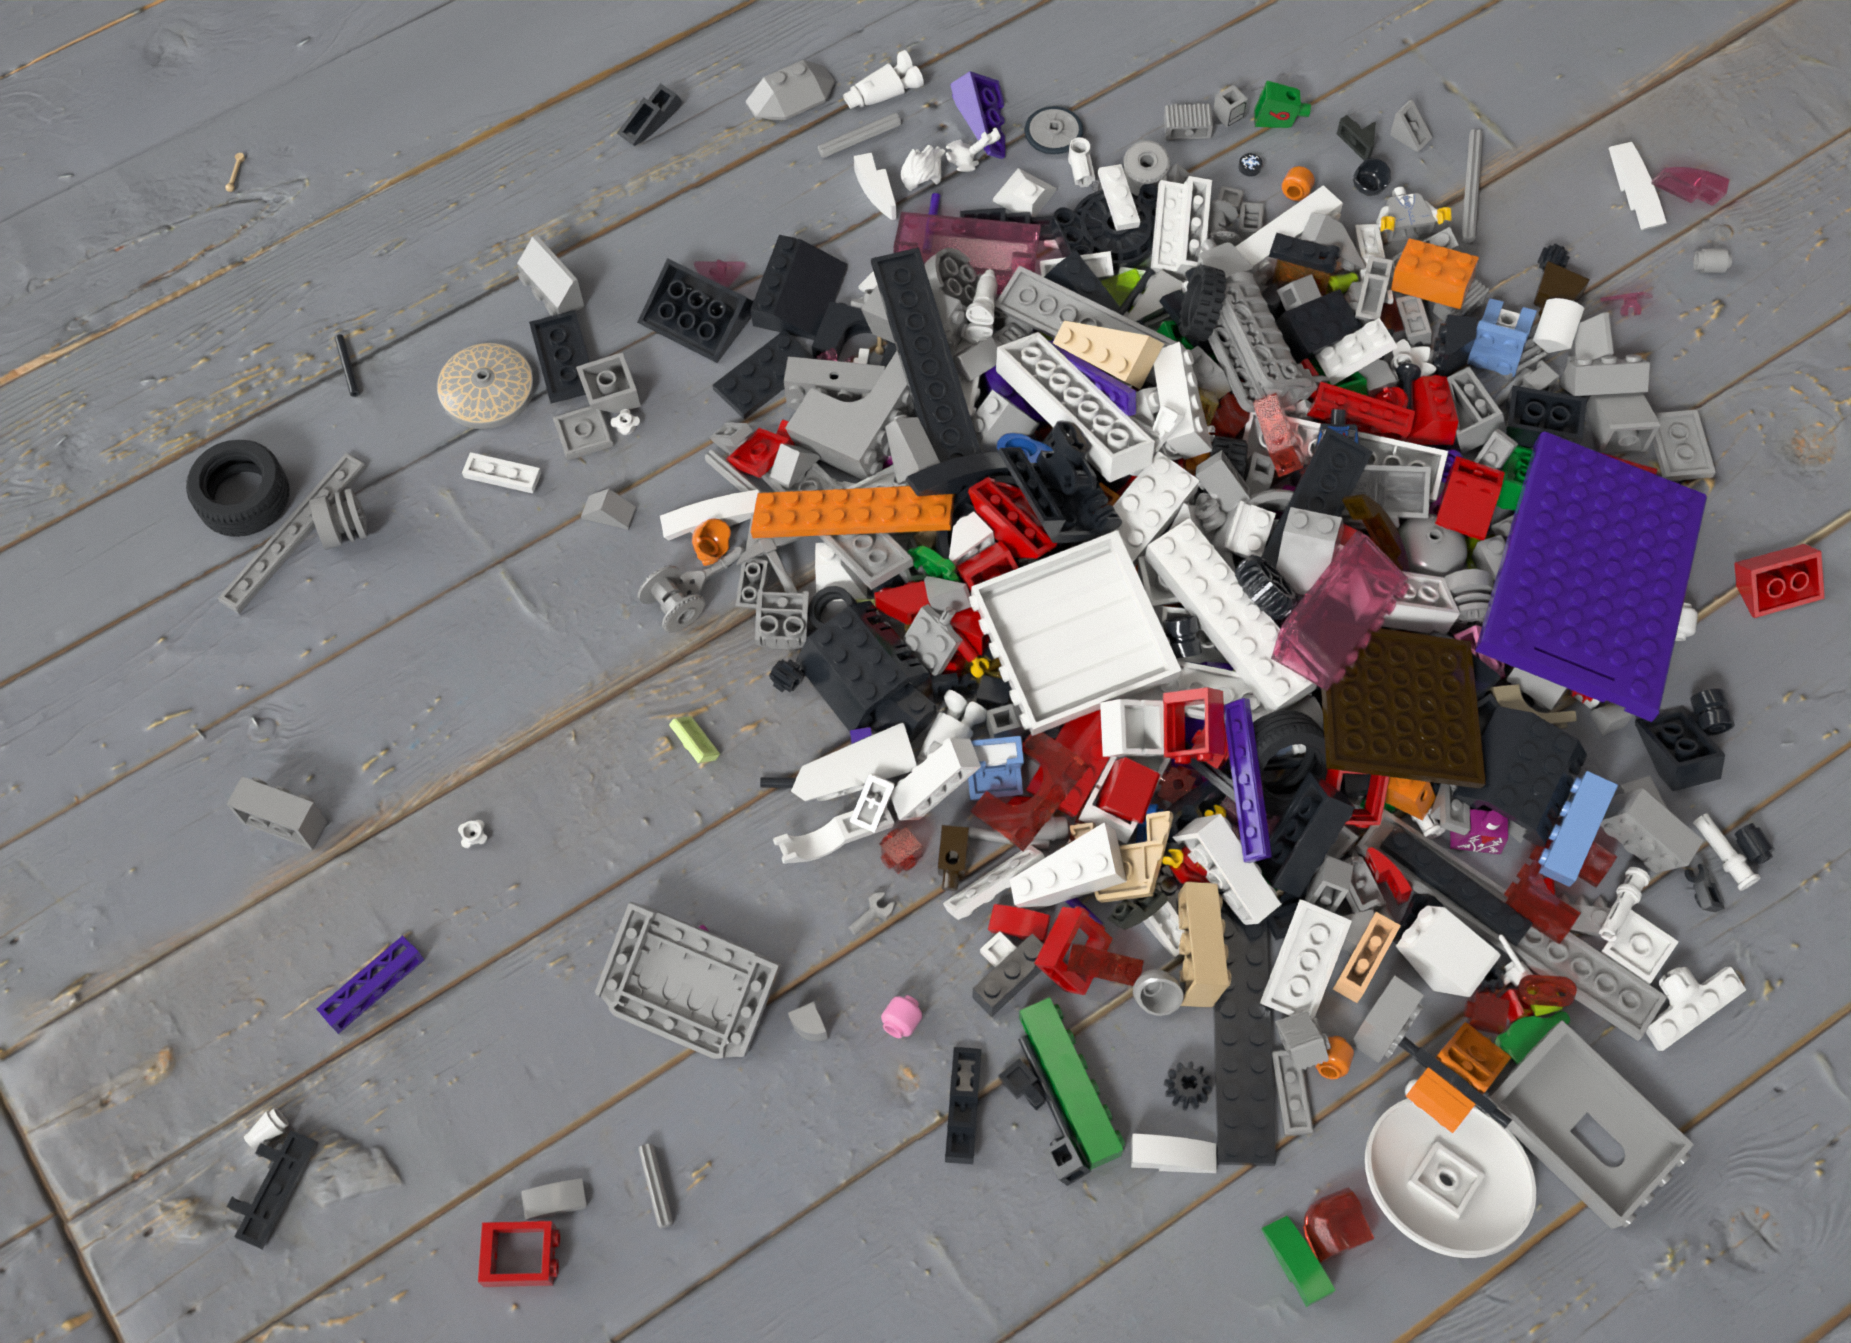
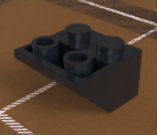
M1448 314L1445 323L1440 324L1438 337L1435 338L1433 347L1434 352H1437V357H1434L1432 364L1436 367V375L1448 377L1466 365L1476 339L1477 318Z

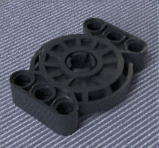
M1144 184L1141 186L1138 196L1131 193L1140 219V225L1137 228L1119 231L1111 229L1116 228L1103 190L1086 196L1079 202L1074 211L1065 207L1058 208L1054 212L1051 231L1063 258L1075 250L1079 255L1111 251L1113 270H1120V267L1133 268L1143 263L1152 254L1158 187L1154 184Z

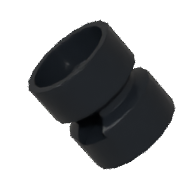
M1181 616L1163 621L1164 633L1170 639L1168 642L1176 659L1202 653L1200 638L1195 636L1199 631L1196 616Z
M1723 689L1704 690L1690 698L1694 714L1698 716L1697 724L1708 736L1719 735L1733 729L1735 724L1731 710L1726 709L1729 704Z

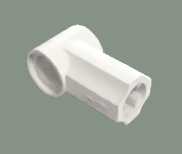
M1074 138L1070 143L1068 162L1072 167L1075 185L1088 187L1095 182L1090 157V143L1085 138Z

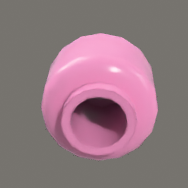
M908 995L905 997H894L881 1015L884 1030L896 1038L910 1036L922 1020V1011L918 1007L919 1002Z

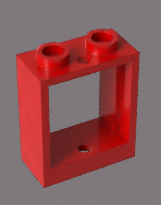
M1205 687L1163 693L1164 757L1175 759L1176 764H1189L1191 759L1197 758V761L1208 762L1214 761V756H1223V691ZM1205 704V748L1185 750V706Z
M1328 769L1326 782L1340 791L1343 773H1364ZM1371 774L1365 809H1354L1350 820L1345 824L1355 825L1360 828H1369L1370 825L1381 824L1389 777Z
M1079 906L1075 908L1062 907L1034 964L1065 992L1085 995L1113 938L1104 931L1105 927L1102 924L1095 922L1090 917V913L1086 909ZM1080 928L1089 938L1072 970L1063 962V959Z
M552 1221L482 1222L478 1283L483 1287L553 1286L554 1277H558L559 1261L555 1259V1247L560 1246V1230L556 1229ZM544 1232L541 1273L496 1274L499 1233Z

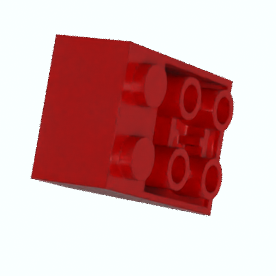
M1456 456L1446 477L1435 524L1484 541L1502 488L1505 472Z

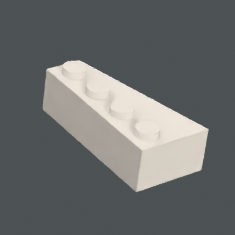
M1178 342L1161 349L1154 362L1160 407L1168 406L1184 415L1182 421L1166 441L1186 460L1211 452L1212 445L1199 396L1197 378L1192 364H1194L1193 355L1189 349L1186 350Z
M1105 822L1010 879L1014 904L1019 908L1032 911L1127 882L1116 831Z

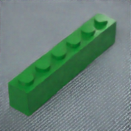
M1049 997L1020 1010L1019 1020L1026 1035L1030 1038L1080 1149L1092 1170L1121 1157L1123 1153L1122 1147L1125 1146V1142L1120 1131H1114L1110 1123L1113 1120L1111 1112L1106 1104H1101L1097 1096L1100 1094L1099 1087L1094 1079H1089L1085 1071L1088 1069L1086 1060L1081 1053L1077 1054L1073 1046L1076 1044L1072 1031L1069 1028L1065 1029L1061 1021L1064 1019L1059 1005H1053Z

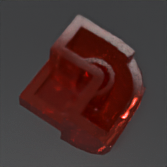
M1349 1187L1319 1198L1310 1205L1305 1213L1303 1225L1305 1237L1320 1264L1375 1239L1362 1213L1363 1207Z

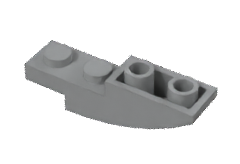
M751 514L746 550L758 543L760 539H763L753 538L750 531L754 514ZM761 554L742 563L735 607L756 609L758 589L766 592L771 563L767 555Z

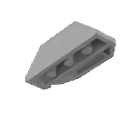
M801 60L763 77L745 102L756 120H762L763 118L787 120L825 103L835 85V81L824 66Z

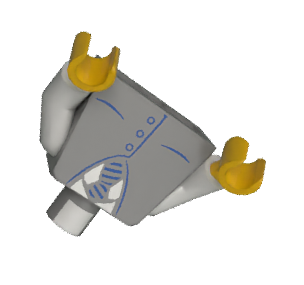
M1397 187L1392 190V197L1388 198L1386 206L1381 208L1376 224L1380 227V231L1386 230L1388 242L1431 236L1436 221L1438 224H1442L1443 220L1452 221V212L1449 207L1436 209L1427 201H1424L1421 194H1407L1404 187Z

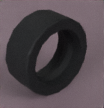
M838 586L826 587L812 597L808 608V616L811 623L817 629L824 625L821 620V613L829 602L842 599L846 602L847 606L857 603L844 588Z

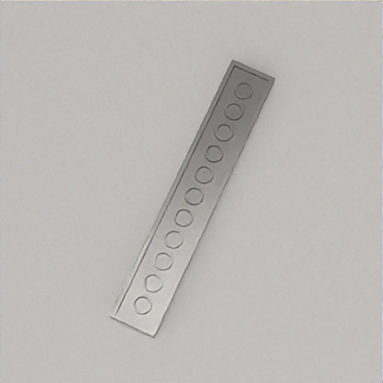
M1383 809L1381 824L1371 825L1356 845L1354 851L1363 857L1366 856L1368 848L1373 847L1380 851L1401 871L1412 890L1420 895L1435 896L1449 912L1466 926L1506 952L1498 938V933L1379 848L1397 825L1534 923L1517 946L1507 941L1520 962L1523 961L1528 968L1546 980L1553 981L1555 986L1635 1040L1639 1041L1643 1037L1667 996Z

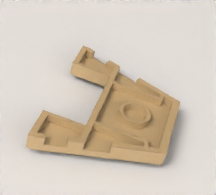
M1165 811L1146 814L1147 842L1119 846L1127 882L1094 892L1097 901L1105 903L1153 896L1173 820V813ZM1093 822L1071 825L1070 831L1076 840L1096 828V825Z

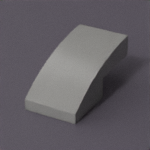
M582 1178L551 1183L521 1192L525 1221L554 1217L556 1213L583 1210L587 1206Z

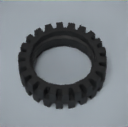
M1199 265L1194 270L1193 275L1190 277V283L1188 282L1187 291L1184 292V301L1181 304L1179 331L1182 336L1206 341L1212 335L1213 328L1215 329L1217 325L1216 321L1220 317L1219 312L1223 308L1222 301L1225 299L1226 274L1223 270L1206 265Z

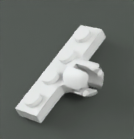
M1688 967L1675 968L1667 973L1668 978L1664 975L1659 980V986L1669 999L1670 1006L1653 1019L1646 1030V1034L1657 1051H1663L1741 995L1746 989L1732 967L1723 968L1702 984L1697 982Z

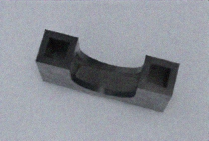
M830 301L812 344V355L818 360L838 361L844 344L851 337L863 333L872 334L862 310L848 306L845 303ZM883 339L888 346L880 366H885L886 368L897 349L895 343Z

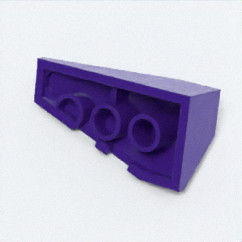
M969 71L950 84L952 98L978 141L982 138V133L990 134L994 128H997L1001 136L1000 139L983 149L987 155L1003 159L1005 158V135L1001 131V125L1005 122L1004 117L1001 115V108L1004 107V99L999 81Z

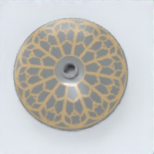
M481 343L462 349L445 363L438 376L437 395L443 410L455 422L469 428L490 429L511 422L527 408L534 393V377L528 361L515 349L497 343Z

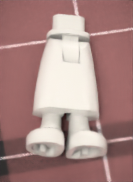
M906 50L898 53L897 65L894 68L890 64H886L859 81L855 86H852L850 88L851 91L843 94V98L850 109L858 105L862 108L865 105H873L905 93L904 89L919 88L924 85L920 70L917 66L913 67L909 54Z
M990 269L986 270L985 274L980 277L973 303L966 310V318L972 323L968 324L965 330V338L971 343L991 337L993 333L992 324L994 322V304L997 296V280L994 271Z
M948 690L944 695L948 712L947 714L941 712L938 714L923 743L919 756L916 758V765H921L930 753L939 749L943 742L950 737L970 739L974 734L971 728L976 724L986 721V709L975 702L967 704V701L960 694ZM964 714L962 721H958V719Z

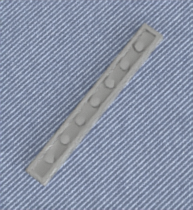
M345 453L218 597L220 603L240 614L315 528L309 500L326 495L331 505L336 504L335 492L339 491L343 496L345 489L350 488L367 469L365 463Z

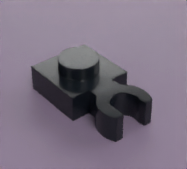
M957 673L931 676L934 702L945 701L944 695L948 690L955 691L958 694L963 692L965 694L977 693V681L972 673L965 674L961 678H958Z

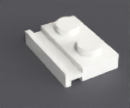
M1240 501L1223 550L1233 552L1235 555L1243 558H1248L1250 555L1261 557L1276 513L1254 505L1250 506Z

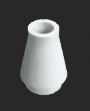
M273 1108L271 1111L266 1110L253 1128L244 1136V1139L250 1147L256 1149L260 1143L263 1144L284 1133L285 1128L289 1125L288 1120L277 1108Z

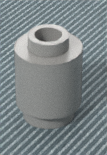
M1702 249L1701 251H1696L1694 255V269L1700 270L1701 273H1725L1732 264V255L1728 254L1727 249Z

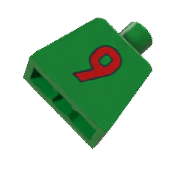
M1266 81L1254 108L1255 127L1290 128L1297 116L1309 117L1311 104L1301 102L1299 89Z

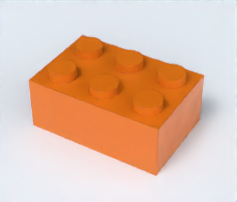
M1409 238L1395 267L1391 290L1461 310L1474 280L1479 257Z

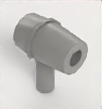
M1040 800L1038 804L1043 818L1029 822L1028 832L1030 838L1033 840L1051 841L1066 838L1069 831L1066 818L1054 817L1050 804Z

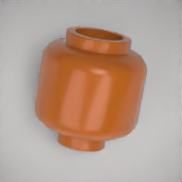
M1293 167L1288 171L1282 182L1283 194L1292 201H1302L1309 196L1315 185V177L1305 167Z
M1332 1036L1327 1037L1331 1049L1326 1050L1329 1060L1327 1062L1323 1061L1322 1064L1318 1063L1315 1067L1323 1077L1338 1079L1349 1072L1354 1057V1050L1344 1038Z

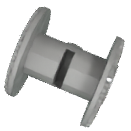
M1144 140L1133 144L1127 150L1124 156L1123 171L1131 193L1138 196L1142 185L1154 184L1158 187L1161 180L1167 181L1166 174L1170 167V158L1163 146L1154 141Z
M1221 199L1210 200L1207 239H1213L1216 246L1229 242L1236 247L1242 242L1238 234L1227 231V227L1236 220L1238 214L1237 208L1230 201Z
M673 565L664 566L656 570L646 578L638 590V599L641 603L651 604L657 601L660 603L661 610L666 614L662 621V628L668 633L679 632L687 628L700 616L705 606V600L701 595L693 594L685 597L676 587L681 577V571Z

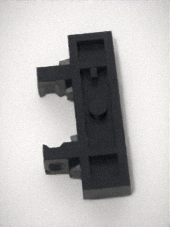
M290 1130L283 1145L278 1143L275 1149L262 1143L259 1144L255 1154L270 1161L268 1166L270 1170L255 1198L252 1197L249 1203L240 1201L232 1196L226 1206L240 1214L237 1221L241 1222L234 1236L236 1239L263 1250L318 1145L317 1141Z

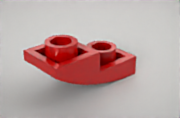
M994 904L988 930L995 934L1000 931L1003 935L1017 936L1020 940H1026L1033 934L1041 942H1045L1051 916L1028 909Z

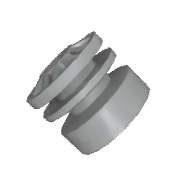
M352 488L345 489L347 501L343 500L339 491L335 492L336 504L331 505L326 495L309 500L314 524L325 550L342 546V533H346L351 542L356 541L354 530H357L361 540L368 538L366 516L362 504Z
M1468 569L1445 576L1444 579L1460 612V615L1449 630L1462 632L1475 625L1482 627L1494 587L1492 574L1485 570Z

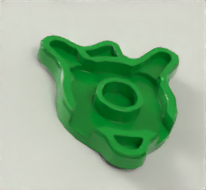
M925 546L910 548L907 551L913 559V566L917 570L922 566L928 574L927 576L961 583L959 576L954 572L956 566L949 559L942 558L935 551Z
M1559 1011L1550 1018L1535 1016L1520 1018L1505 1033L1498 1035L1494 1040V1044L1511 1056V1059L1518 1064L1553 1026L1560 1021H1564L1568 1025L1570 1017L1566 1012Z

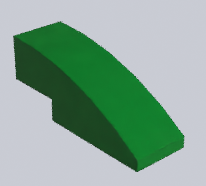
M1288 1216L1261 1229L1289 1282H1293L1306 1308L1332 1295L1336 1291L1313 1251Z

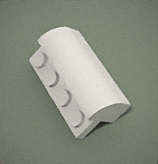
M1189 176L1184 184L1163 180L1158 184L1151 269L1155 272H1159L1161 269L1176 279H1186L1185 272L1197 267L1199 254L1203 252L1200 246L1207 240L1212 180Z

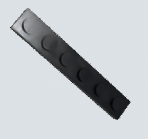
M1397 825L1380 845L1379 848L1493 931L1503 935L1514 946L1519 944L1534 924Z

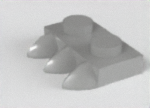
M1563 892L1556 899V908L1554 910L1555 923L1572 934L1601 936L1599 931L1605 923L1611 908H1609L1602 896H1599L1593 906H1590L1583 894L1575 900L1574 904H1571L1569 898Z

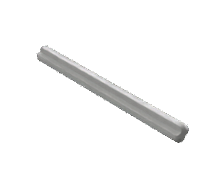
M1472 129L1470 131L1461 240L1463 243L1469 244L1474 242L1476 233L1483 132L1480 129Z

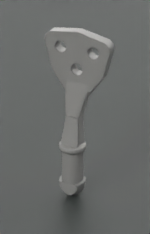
M734 548L732 552L724 558H720L717 563L708 569L681 574L676 587L685 597L690 596L688 595L690 592H692L691 595L700 594L706 580L714 574L728 569V566L738 560L745 552L744 548Z

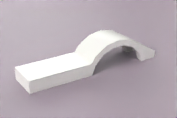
M1377 224L1355 225L1354 228L1357 251L1365 265L1364 270L1360 269V282L1362 285L1369 256L1385 259L1380 230ZM1386 290L1384 303L1393 304L1392 290Z
M886 807L875 832H872L850 822L854 811L834 817L824 827L802 836L784 834L775 837L773 841L775 845H779L783 853V864L808 862L824 857L846 843L892 828L894 821Z

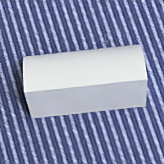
M1555 298L1547 300L1533 341L1547 353L1570 349L1584 307L1567 299Z

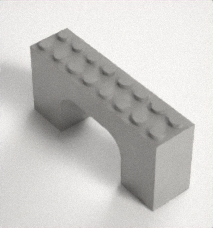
M876 285L861 310L873 335L895 343L879 288ZM932 289L952 356H954L957 345L965 337V330L969 323L960 300ZM896 351L871 392L861 400L843 402L810 388L785 427L795 446H801L819 454L820 461L862 480L882 471L884 462L887 457L891 456L885 426L891 423L894 417L899 415H908V418L916 416L898 352Z

